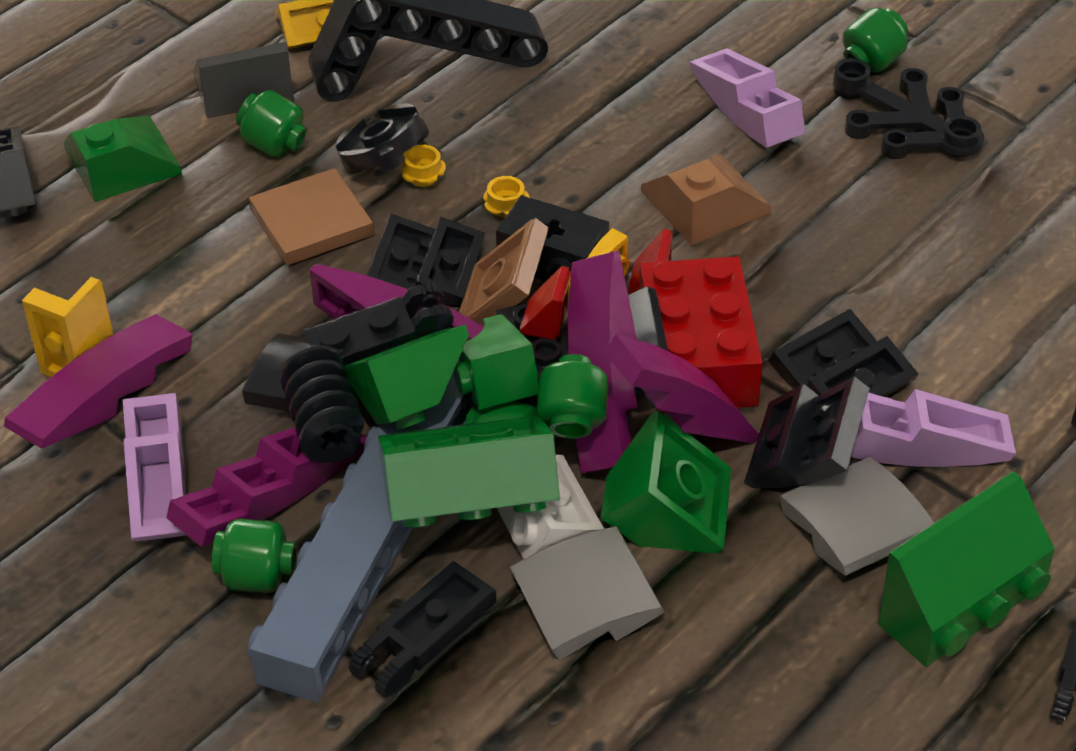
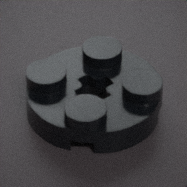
M401 103L382 108L377 111L381 119L367 125L365 119L362 118L340 135L335 147L348 174H357L379 166L381 171H390L405 161L404 152L429 135L426 123L413 104Z

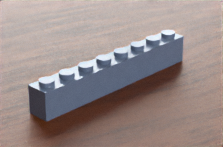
M453 373L440 403L424 410L426 420L400 430H396L393 422L380 424L378 427L373 426L370 429L365 441L364 452L357 464L352 463L348 467L343 479L342 490L336 501L329 502L325 506L320 520V528L312 542H305L298 555L296 570L288 583L283 582L278 587L274 596L272 611L264 625L256 626L250 636L247 655L252 659L256 684L316 703L320 702L414 528L403 526L402 520H391L387 504L378 436L464 425L470 409L476 405L467 394L461 395L459 393Z

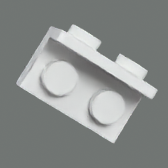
M556 455L560 500L546 501L547 507L535 512L513 511V506L497 508L523 559L550 547V545L581 534L604 529L563 455Z

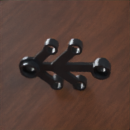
M847 58L836 63L833 85L840 96L847 99H855L862 96L890 111H850L846 115L845 133L849 137L854 139L868 138L872 134V129L922 128L928 131L906 133L899 129L886 131L882 138L881 152L884 156L891 159L906 157L909 149L942 148L952 156L967 157L978 153L983 148L985 137L981 130V125L974 118L965 116L963 109L964 93L960 89L944 87L937 93L935 108L940 114L946 116L945 121L932 114L926 90L928 76L923 70L909 68L901 73L899 90L902 94L908 96L909 101L869 81L870 67L866 62L855 58Z

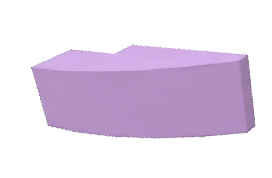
M728 48L690 61L691 71L715 104L737 127L758 143L767 148L805 134L802 101L776 88L774 70Z
M915 389L905 403L868 393L851 457L862 460L871 457L878 463L902 466L956 467L1011 461L1016 455L1008 415Z
M176 393L123 399L126 436L124 438V452L132 542L185 536L186 534L166 518L170 500L186 495L181 412Z

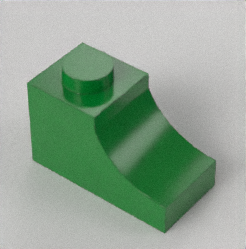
M503 314L484 318V329L476 337L465 343L459 357L460 362L456 364L453 371L459 393L461 395L467 394L479 410L538 395L539 382L532 344Z

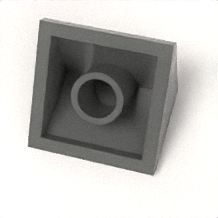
M286 42L196 60L193 74L206 118L237 113L249 95L252 93L258 95L266 90H273L294 101Z

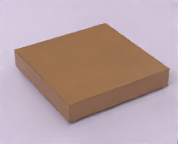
M335 168L248 197L251 212L286 266L374 235L372 220Z
M536 218L531 219L475 263L459 313L484 327V318L496 316V310L516 306L528 297L548 227Z

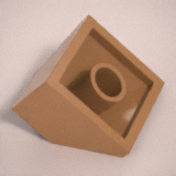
M720 153L641 184V192L690 245L771 213L770 204Z

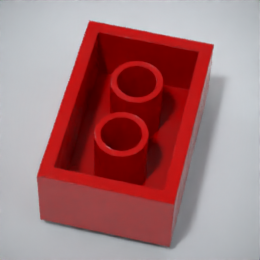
M740 257L640 263L639 290L647 286L656 289L668 352L687 360L709 376L737 408L759 406L762 358Z

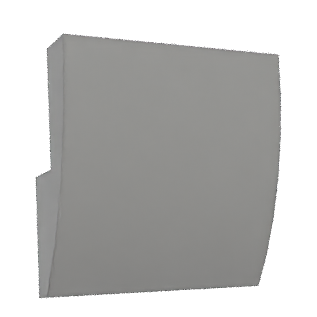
M871 457L849 465L846 471L835 476L805 484L780 495L782 513L812 535L815 554L843 575L850 574L889 556L892 550L934 523L927 511L905 485Z
M616 526L564 540L510 567L551 650L559 660L608 631L618 641L665 613Z

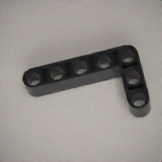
M334 0L311 50L308 63L318 94L327 101L337 102L344 100L355 90L380 35L518 67H532L542 62L547 56L548 44L533 13L487 0Z

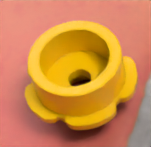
M416 145L404 153L406 159L401 164L402 169L400 173L403 179L411 182L413 185L427 187L434 184L438 176L444 175L446 165L441 160L440 152L435 147Z
M500 176L488 183L483 200L486 202L485 208L489 213L505 219L521 195L529 197V194L525 191V186L520 179L512 176Z

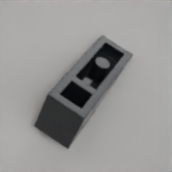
M19 126L0 129V217H12L26 213L28 211L27 206L36 204Z

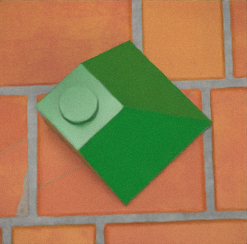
M150 115L118 118L103 123H95L87 128L71 132L63 142L68 156L94 202L182 174L181 166Z
M466 324L437 331L344 366L347 369L348 378L352 383L353 389L375 423L386 424L393 422L396 430H400L426 420L424 410L440 403L469 333Z
M658 410L649 416L607 475L601 519L611 527L616 526L621 534L640 547L716 554L724 550L731 467L690 434L683 432L675 422Z

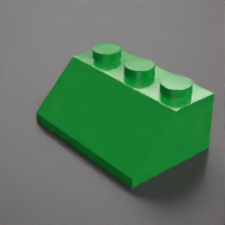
M539 416L378 436L389 514L392 521L402 520V524L405 527L427 526L436 522V516L458 513V518L462 520L481 519L490 516L492 508L513 506V511L535 512L545 509L547 507L546 501L560 500L554 435Z
M1012 471L889 553L878 625L924 667L929 666L943 655L951 657L958 653L973 634L985 626L993 628L998 625L1012 607L1025 598L1029 601L1037 598L1046 589L1051 580L1049 569L1055 548L1027 488L1018 474Z

